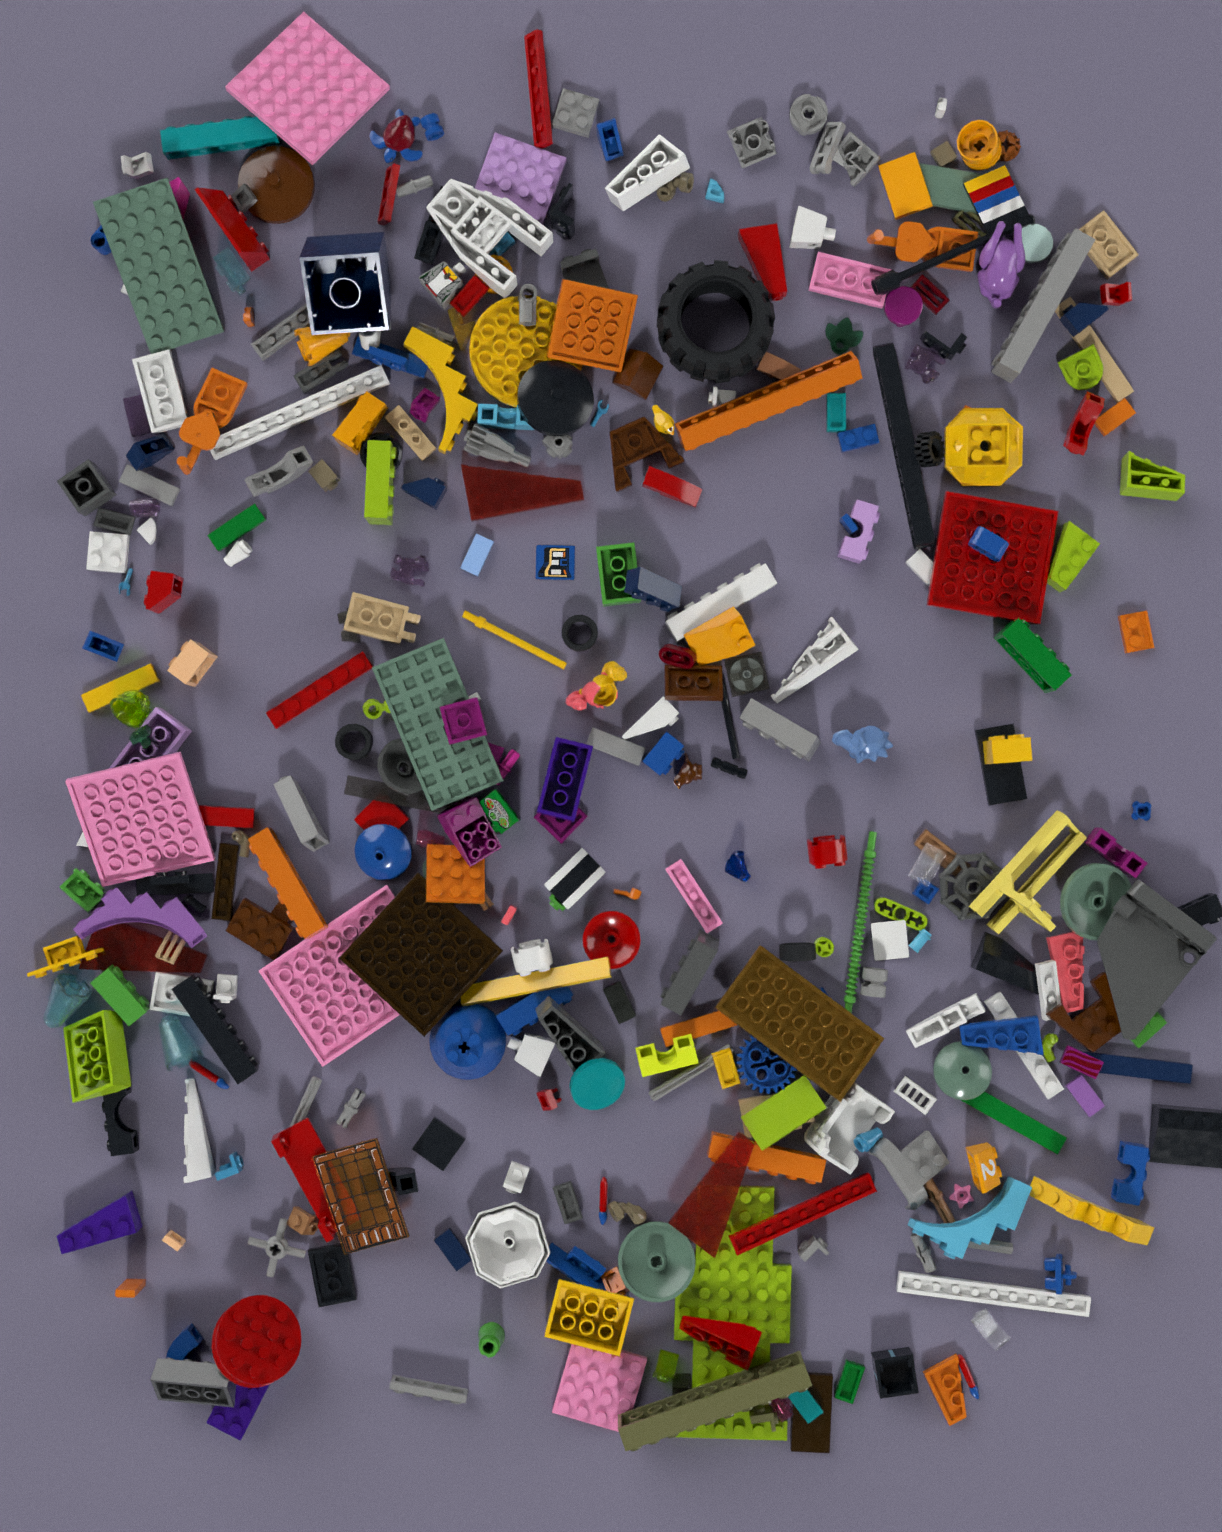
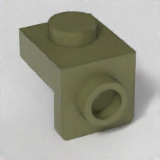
M760 1404L754 1406L749 1411L751 1424L769 1421L772 1432L776 1431L775 1424H778L777 1412H773L771 1405L764 1406Z

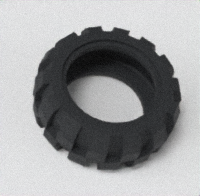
M714 260V264L705 265L704 262L689 266L687 272L684 274L678 273L669 283V287L662 294L658 306V340L662 351L667 353L670 363L679 372L685 371L690 374V378L704 382V379L715 380V383L730 382V378L742 377L753 370V366L762 360L768 350L774 332L775 312L774 305L768 298V290L761 280L756 281L752 277L751 271L741 265L738 268L729 266V261ZM708 293H720L735 299L747 314L749 321L748 335L739 345L727 351L712 352L696 346L685 334L681 323V315L692 300Z

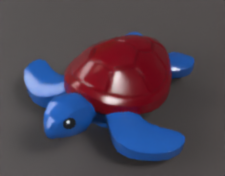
M398 109L395 112L396 119L386 126L383 137L377 135L375 131L370 132V140L376 148L384 149L387 147L384 152L386 163L392 162L396 158L397 152H400L408 162L417 161L423 155L422 151L409 149L415 139L414 127L420 124L419 117H412L410 119L408 115H404Z

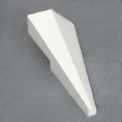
M833 617L829 618V624L824 631L820 630L817 634L818 639L812 647L809 645L792 667L793 672L787 680L783 679L781 682L782 686L778 692L771 695L776 703H779L859 650Z
M194 1078L185 1079L187 1093L185 1103H187L188 1114H184V1145L186 1152L184 1165L187 1166V1176L184 1177V1183L210 1178L216 1173Z

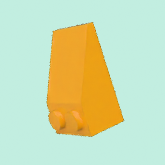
M734 606L684 634L690 649L697 656L698 665H705L733 657L755 646L741 614Z

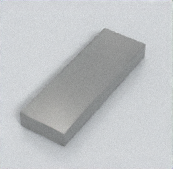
M126 465L119 480L120 483L172 507L180 492L179 488L140 470L136 471L134 467Z
M593 727L586 743L593 746L594 749L637 766L640 765L646 749Z

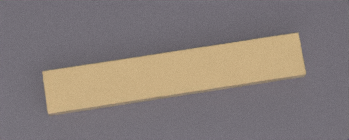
M1071 296L1061 302L1055 310L1059 319L1064 315L1063 311L1071 304L1076 306ZM1090 325L1073 338L1080 350L1094 344L1104 368L1101 381L1116 403L1134 392Z

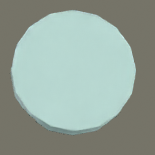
M1039 224L1022 228L1025 262L1043 261L1053 248L1051 233L1046 227Z

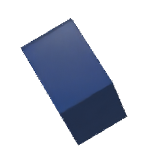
M615 118L596 124L597 137L605 161L624 156Z
M89 631L82 648L117 662L124 644L99 633Z

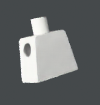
M798 206L789 248L820 249L823 239L834 241L836 229L826 227L827 217L825 215Z
M525 1033L523 1040L512 1036L507 1047L517 1051L514 1058L516 1062L540 1077L555 1043L550 1038Z

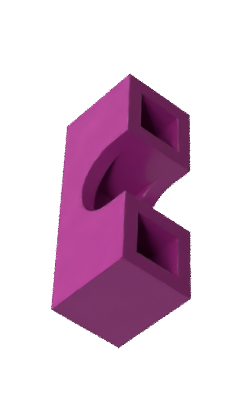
M1095 827L1083 843L1128 877L1137 878L1147 865V862L1133 851H1129L1116 842L1117 839L1104 829Z

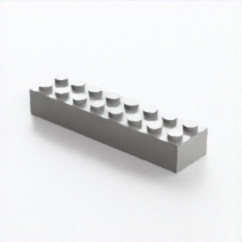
M1075 228L1071 234L1067 233L1064 239L1061 240L1057 247V252L1052 256L1047 265L1048 268L1038 280L1039 284L1028 299L1030 300L1021 310L1019 319L1012 326L1010 335L1005 339L1001 346V351L994 358L991 364L994 366L991 373L1009 383L1020 374L1096 239Z

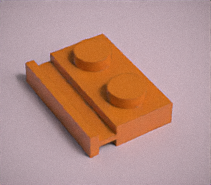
M1147 610L1118 616L1125 654L1154 648Z

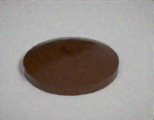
M268 146L257 150L246 159L238 176V188L243 184H247L258 199L248 211L257 219L267 223L282 224L295 220L308 209L315 192L314 176L307 161L296 151L283 146Z

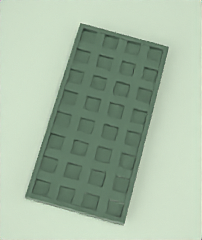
M168 178L93 202L151 354L170 350L225 332Z
M444 638L372 667L432 811L504 781L485 736L449 745L439 707L468 700L469 697Z

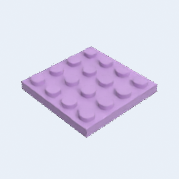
M495 132L475 189L491 192L492 195L500 198H508L544 225L567 158Z

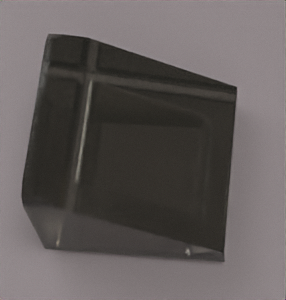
M690 1373L672 1374V1395L692 1389Z

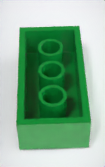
M1018 618L1009 622L993 638L1044 693L1056 691L1072 676L1069 672L1070 668L1056 658V653L1043 644V639L1038 634L1032 633L1029 629L1030 625L1025 620Z

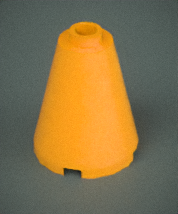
M310 327L294 330V335H298L300 339L297 341V345L304 361H308V366L316 364L347 343L348 337H350V333L311 335Z

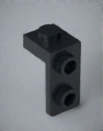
M924 331L920 337L926 347L935 349L940 357L950 361L956 353L961 354L967 345L964 343L967 336L963 333L959 335L951 348L927 331Z

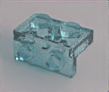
M227 247L213 257L217 263L215 268L221 277L224 275L227 277L228 281L226 284L232 292L236 290L239 295H242L246 292L242 285L248 282L250 277L230 248Z

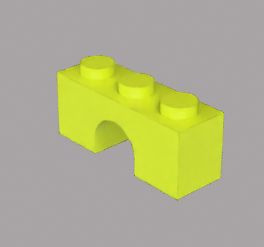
M688 1034L673 1038L674 1045L666 1052L656 1050L654 1043L636 1047L642 1077L698 1064L692 1035Z

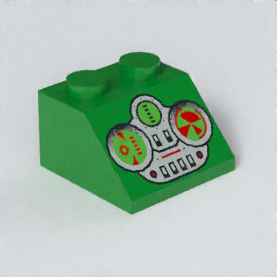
M497 789L479 802L486 817L488 816L492 821L490 825L496 833L500 832L503 834L520 821L519 817Z

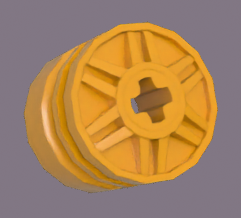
M975 120L969 122L961 129L957 138V149L966 166L972 170H988L1000 159L1002 152L1001 141L996 129L988 121Z

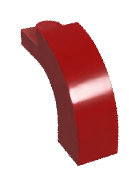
M1088 391L1071 421L1063 446L1071 453L1084 456L1087 450L1090 432L1104 408L1105 401L1104 398Z

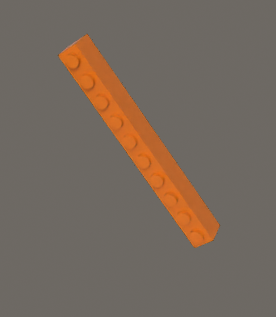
M852 351L677 422L674 425L680 443L685 451L694 450L700 445L711 443L717 438L730 435L741 428H747L758 421H764L775 414L784 413L787 409L801 406L804 402L818 399L821 395L837 391L843 386L854 384L856 381L863 379L859 360Z

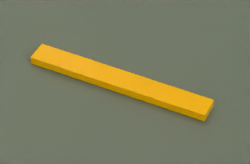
M604 957L554 967L544 972L534 971L527 976H520L519 974L474 983L461 996V1005L469 1006L610 978L609 958Z

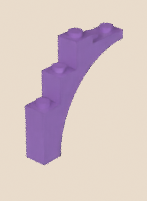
M117 887L104 894V897L101 899L105 904L103 907L95 909L90 917L79 921L73 929L83 940L90 934L111 925L129 922L148 923L170 930L182 938L191 948L207 937L205 931L177 897L166 901L160 909L147 892L138 895L133 900V903L130 904Z

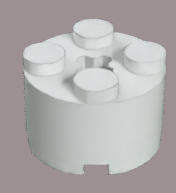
M540 939L520 943V948L515 949V946L511 948L515 970L520 973V976L530 975L531 971L539 970V972L550 970V965L553 964L548 939H544L542 943Z

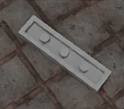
M397 1375L392 1376L389 1389L399 1394L407 1392L412 1393L416 1397L428 1396L436 1401L450 1400L453 1404L466 1403L468 1389Z

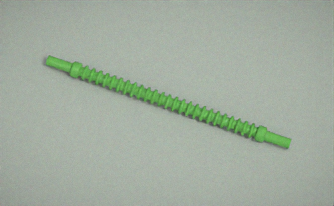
M869 831L867 850L864 851V857H866L863 860L865 865H862L864 867V870H862L864 875L861 876L863 881H860L862 887H859L861 889V892H859L860 897L858 898L860 902L857 903L859 908L856 909L858 911V914H856L857 919H855L857 924L854 925L856 930H853L855 935L852 936L854 938V941H852L854 946L851 947L853 949V952H850L852 957L849 958L851 960V963H849L851 967L848 968L850 973L847 974L849 979L846 980L848 982L846 984L848 989L845 990L847 995H844L845 1009L851 1014L853 1003L856 1002V997L854 996L857 993L855 988H858L856 986V983H858L856 978L859 977L857 972H860L858 967L861 966L859 964V961H861L859 957L862 956L860 950H863L861 945L864 944L862 942V939H864L862 935L865 934L863 929L866 928L864 923H867L865 921V918H867L865 913L868 912L866 907H869L867 901H870L868 899V896H870L868 892L871 890L869 886L872 885L870 880L873 879L871 877V874H873L872 869H874L872 864L875 863L873 858H876L874 850L877 832Z

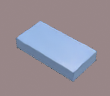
M476 534L460 568L478 577L494 541Z

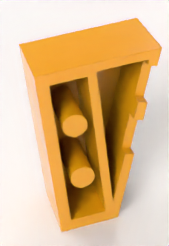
M366 391L364 395L358 398L354 408L332 436L338 444L358 455L363 441L372 434L387 411V405Z

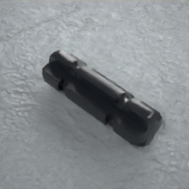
M714 757L711 761L710 766L713 768H720L721 771L734 776L737 775L741 779L746 778L748 770L745 768H738L737 765L721 761L717 757Z

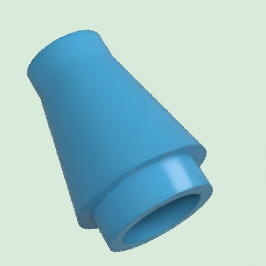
M876 1127L858 1134L854 1139V1145L860 1152H868L883 1137V1133Z

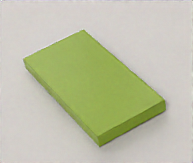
M802 1076L785 1087L784 1090L782 1089L743 1115L741 1119L763 1151L827 1109L808 1078Z

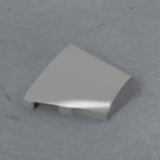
M851 131L838 146L839 153L844 161L843 164L851 180L850 183L854 187L881 159Z

